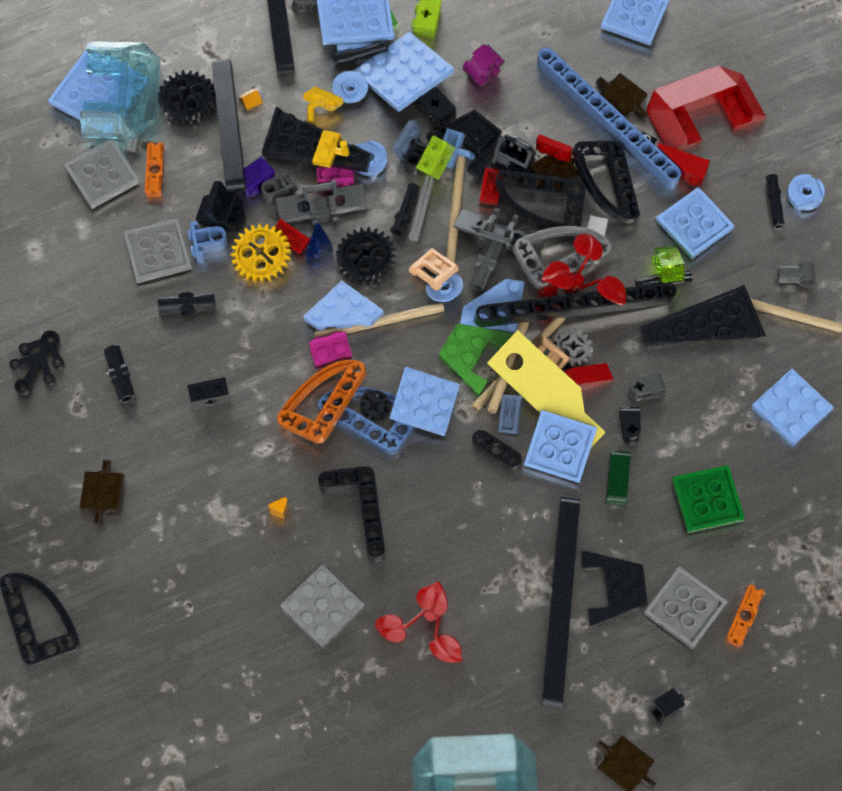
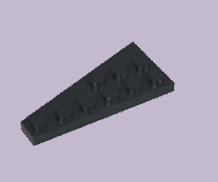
M276 106L261 153L265 157L313 164L312 160L323 129L307 121H302L291 113L287 114ZM348 143L349 156L335 155L331 167L366 173L372 159L370 152Z
M745 285L639 327L647 345L767 337Z

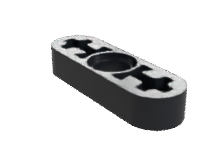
M478 430L473 434L472 444L475 448L510 470H516L521 466L522 456L519 452L484 430ZM483 436L485 442L481 441L478 443V438ZM494 446H500L503 451L501 454H494L491 449ZM507 451V452H508V453H507V456H508V457L505 456V458L502 459V458L504 457V455H505V452ZM516 457V462L511 464L509 458L513 459Z

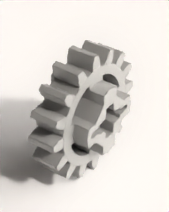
M572 328V331L569 333L565 329L564 335L559 332L558 339L554 338L553 344L571 358L563 368L567 365H570V369L575 365L581 367V363L587 365L588 360H591V353H593L594 348L590 347L592 346V340L587 341L588 334L582 336V330L575 333V329Z

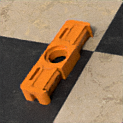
M153 142L147 144L145 194L147 197L162 196L163 149H165L162 142H158L157 145H154ZM153 166H158L160 168V170L157 173L150 172V169Z
M754 585L748 586L726 636L727 642L738 647L743 646L748 629L751 628L758 612L757 608L762 596L765 595L764 590H757ZM748 611L751 619L748 621L743 620L740 617V613Z

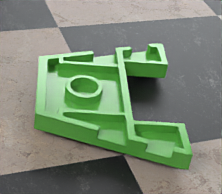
M457 323L439 352V357L479 397L487 386L488 380L473 373L474 367L489 343L501 348L513 334Z

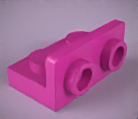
M334 167L317 168V184L328 183L335 179L336 188L354 185V171Z
M337 331L330 336H320L309 341L316 369L339 361L353 359L346 332Z

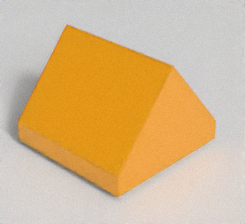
M252 89L238 96L247 111L263 104L257 89Z
M283 497L268 505L270 514L284 519L288 508L287 498Z

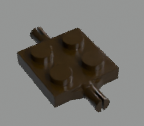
M621 73L610 82H607L601 76L597 79L596 83L604 88L600 95L626 119L634 113H637L642 118L646 117L648 112L643 110L640 105L647 98V93Z
M546 155L531 164L529 168L533 174L573 180L580 178L574 165L573 156L570 162L560 161L551 155ZM539 179L535 182V185L545 187L546 183L544 180ZM556 182L554 184V189L556 191H559L562 188H564V185L561 182Z
M103 460L102 471H85L79 508L81 511H92L95 513V525H102L103 514L120 512L125 475L123 473L110 472V460Z
M623 735L611 747L601 741V739L595 746L605 753L604 759L597 769L625 791H633L641 783L652 790L653 786L657 784L647 777L648 770L655 760Z

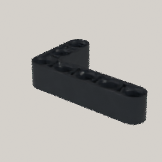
M369 466L322 472L318 477L320 490L325 494L359 490L367 556L373 563L381 562L385 557V546L374 470ZM363 475L371 476L369 480L361 479ZM345 477H349L352 479L348 483H344L342 481V479ZM327 479L332 481L330 485H324L322 482ZM371 493L374 495L370 499L364 498V494ZM369 511H373L376 513V515L374 517H368L366 516V513ZM370 530H377L379 532L376 536L368 534ZM378 548L381 550V553L374 555L371 553V550Z

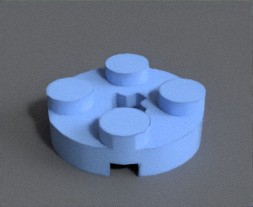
M372 140L368 141V143L362 144L361 142L356 145L370 152L373 156L367 173L356 172L364 176L376 177L387 165V153L384 146Z
M808 174L796 176L789 184L787 190V197L796 210H812L821 205L825 195L823 183ZM803 189H806L807 192L810 191L809 195H804L802 193Z

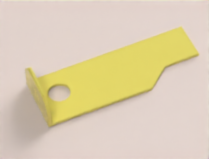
M517 330L487 362L538 412L541 413V410L597 427L592 446L606 433L585 413L581 387L531 343L520 330ZM511 353H518L523 358V365L518 370H512L506 364V359Z

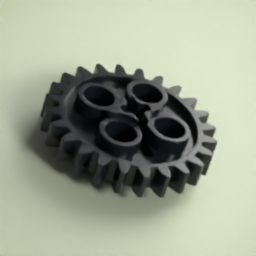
M182 70L181 75L175 72L174 78L169 75V81H163L164 86H160L161 92H158V103L164 116L169 115L170 121L175 118L176 124L182 120L183 125L186 124V121H189L192 125L193 120L199 123L200 117L206 119L205 113L211 115V109H215L216 95L214 84H211L210 78L206 79L205 74L199 77L198 71L193 75L191 70H189L188 74H185V71Z
M360 227V232L353 229V235L346 233L347 239L341 238L342 244H338L339 250L336 251V261L339 263V270L343 269V276L348 274V280L354 277L356 284L359 280H362L363 285H365L366 280H369V283L372 285L373 279L379 283L380 276L386 279V273L391 274V268L395 267L396 255L394 254H396V248H393L394 242H389L390 236L384 238V231L378 234L377 228L371 232L370 227L367 228V231ZM370 242L371 245L366 246L364 243ZM356 253L357 255L352 257L349 254ZM377 255H382V256H384L383 258H380V259L376 258ZM368 266L369 268L364 270L361 267Z

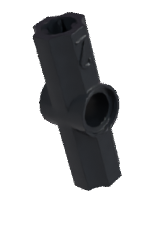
M183 292L175 297L158 298L159 315L180 314L182 316H192L196 312L216 310L214 293L195 295L192 292Z
M108 346L104 349V354L119 402H130L135 398V393L120 346Z

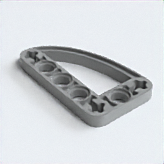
M560 226L526 235L514 243L512 250L531 284L537 289H543L551 284L538 282L537 278H542L547 266H543L531 243L551 237L578 236L587 233L594 236L601 243L602 247H605L600 259L610 252L611 245L603 235L592 229L579 226ZM520 245H521V246H525V249H524V251H523V249H520V250H519L518 247H519ZM577 252L558 260L566 264L567 260H573L576 267L570 268L572 273L578 271L584 261L583 257ZM528 259H532L535 262V268L527 266L526 262ZM590 259L589 261H587L585 267L596 261Z

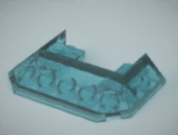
M90 41L86 47L88 52L87 73L120 75L118 103L84 102L83 111H80L82 138L137 139L145 129L151 128L156 124L161 58L144 42Z
M514 734L431 738L412 759L414 791H455V778L495 777L496 791H538L535 753Z

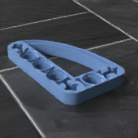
M352 386L343 387V389L349 390ZM359 386L353 397H363L368 391L378 389ZM333 390L321 397L318 402L319 411L322 410L323 404L327 402ZM382 391L388 396L390 404L393 405L396 395ZM337 400L333 402V405L339 406L341 404ZM348 407L344 410L348 413V418L345 420L339 419L337 424L387 454L397 453L415 428L414 426L396 421L388 432ZM332 414L325 415L329 419L333 418ZM357 421H362L365 426L358 430L353 425ZM404 425L407 427V432L400 434L396 430L397 427ZM378 431L381 436L378 439H372L370 433ZM394 441L395 447L388 448L387 442L392 443Z

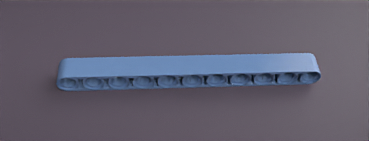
M545 47L539 50L537 66L616 141L620 142L665 187L671 189L678 185L681 176L679 167L552 49Z

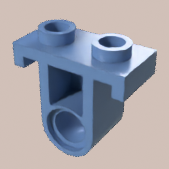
M197 221L190 222L191 229L187 231L189 241L193 240L194 246H190L192 257H196L197 263L205 262L203 254L221 251L226 248L227 236L222 227L214 226L199 229ZM216 237H221L220 240H214Z

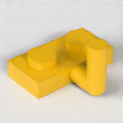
M315 86L303 93V100L310 102L307 105V122L314 124V109L320 106L327 111H333L343 105V98Z
M323 130L312 160L313 165L331 168L335 155L349 156L350 152L347 142L345 140L340 141L342 138L341 133Z

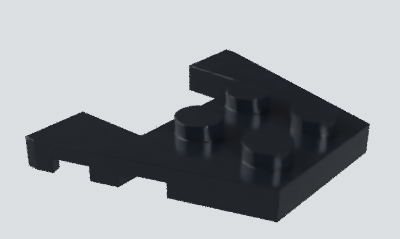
M473 110L455 119L454 122L443 125L438 130L426 134V139L429 141L433 135L443 140L447 129L465 134L462 145L477 156L467 166V171L480 180L502 135V130L479 112Z
M582 551L583 570L604 569L608 607L588 608L590 628L648 604L642 564Z

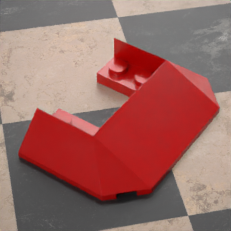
M719 65L654 89L646 108L647 116L662 144L682 151L702 143V138L688 114L697 109L718 102L734 131L766 119L764 111L743 74Z

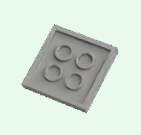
M112 139L64 164L66 171L91 209L140 183L138 177Z
M178 218L124 231L137 283L192 269Z
M323 565L280 605V608L321 648L331 641L365 607Z
M678 567L645 610L644 615L693 650L728 601L684 569Z

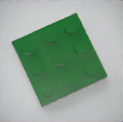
M729 465L672 477V483L687 534L739 523L745 520Z

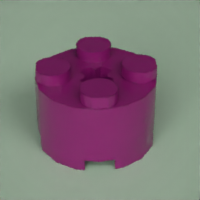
M483 44L472 53L474 56L470 62L466 60L463 65V70L480 87L485 86L491 76L493 78L498 76L501 72L499 68L505 62L489 44L487 46Z

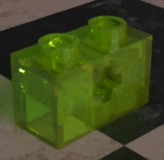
M677 246L654 248L651 262L652 266H655L656 275L660 276L662 283L685 280V264Z

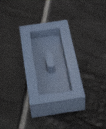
M409 120L392 147L399 160L405 161L406 155L411 150L415 140L419 139L422 133L415 121Z
M502 394L499 433L519 434L523 396Z

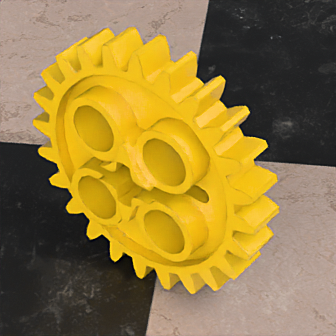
M259 223L257 229L251 225V231L244 228L246 234L239 233L241 239H234L237 246L231 247L236 251L231 253L232 258H236L232 261L233 265H237L235 267L236 271H241V277L246 275L247 281L253 278L254 283H257L258 279H260L261 283L264 284L266 278L271 282L272 276L278 279L277 273L284 274L282 268L289 267L285 262L291 261V258L287 256L292 254V251L287 249L291 245L289 242H286V235L282 236L283 232L281 230L276 232L275 226L270 230L268 224L263 228ZM259 238H265L262 244H257ZM249 243L254 244L260 252H264L266 257L274 263L270 264L261 254H258L257 251L249 245ZM272 250H279L277 255H270ZM252 251V255L250 257H244L246 252ZM266 263L265 268L261 270L257 269L258 265Z

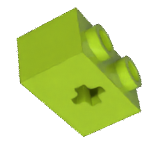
M420 0L419 3H416L415 14L417 15L416 18L412 19L411 29H414L416 37L435 40L442 0Z
M433 135L416 168L439 180L456 148Z

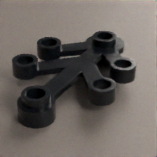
M45 331L41 339L19 345L21 355L26 357L11 360L9 364L11 370L18 372L22 369V366L32 363L24 379H19L15 382L14 387L19 395L24 396L31 391L30 383L40 366L44 374V383L47 386L55 384L56 379L51 374L46 355L50 349L53 357V367L56 370L64 368L65 363L57 349V345L60 342L57 332ZM50 338L54 339L52 342H47ZM28 347L27 351H22V349ZM41 347L38 353L29 355L31 350ZM58 361L62 362L59 366L55 365ZM19 363L18 367H13V364ZM49 377L53 378L50 382L46 381ZM23 386L27 387L24 391L20 390Z

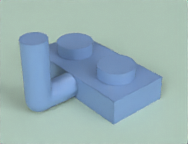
M451 129L446 130L443 141L456 148L446 166L453 169L458 155L466 157L470 161H473L477 156L468 150L461 149L465 134Z

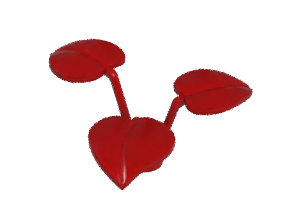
M590 234L578 235L573 242L576 252L581 256H586L576 274L570 272V268L566 263L554 261L547 266L542 275V282L565 289L569 294H576L580 289L583 291L585 288L598 283L597 290L604 298L622 306L626 304L625 287L616 277L606 276L603 280L599 278L584 285L585 279L580 273L589 258L597 261L603 254L601 243Z
M440 581L422 587L417 592L416 600L423 609L407 624L403 625L402 619L394 614L383 615L374 623L377 631L385 639L391 642H401L407 635L405 629L424 615L427 620L436 621L435 640L429 643L432 654L439 660L448 663H457L463 660L462 649L456 638L448 634L438 636L440 615H443L448 609L447 597Z

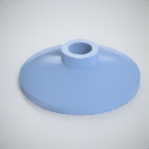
M345 71L334 79L332 91L334 95L343 98L344 103H356L366 96L368 83L361 77L363 76L362 74L355 71Z
M456 273L447 279L438 291L432 289L430 284L427 283L426 285L428 296L438 302L450 301L456 298L463 290V281Z

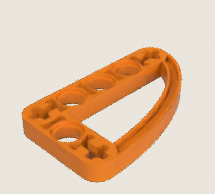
M343 360L315 373L295 391L279 412L277 421L280 426L314 443H323L367 374L364 364L357 360ZM345 372L315 421L294 412L304 398L318 385L338 373ZM346 383H352V387L349 390H344L343 386ZM336 399H343L339 406L333 405ZM332 414L333 418L330 421L326 422L323 420L325 415ZM289 417L293 424L288 420L284 422L283 419H287ZM307 423V427L304 430H298L299 424ZM320 431L322 432L321 435H320V434H318L317 436L315 435L316 432H317V433H319Z

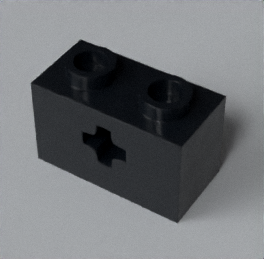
M436 86L416 99L418 110L424 112L432 125L435 124L438 128L456 117V107Z
M225 377L187 385L193 411L231 403Z
M672 688L655 699L649 711L658 724L662 726L681 713L685 706V698L680 691L676 692Z

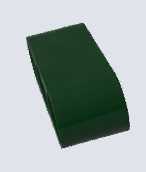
M611 450L606 504L626 506L631 452Z

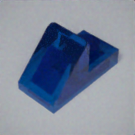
M318 223L315 225L305 255L306 264L314 265L315 259H319L321 250L333 252V245Z

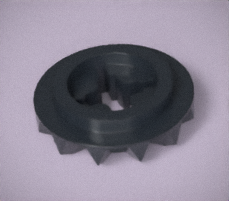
M368 391L361 398V412L367 419L381 420L390 411V400L382 391ZM371 400L375 403L382 401L378 406L379 410L376 411L375 408L369 410L372 405Z

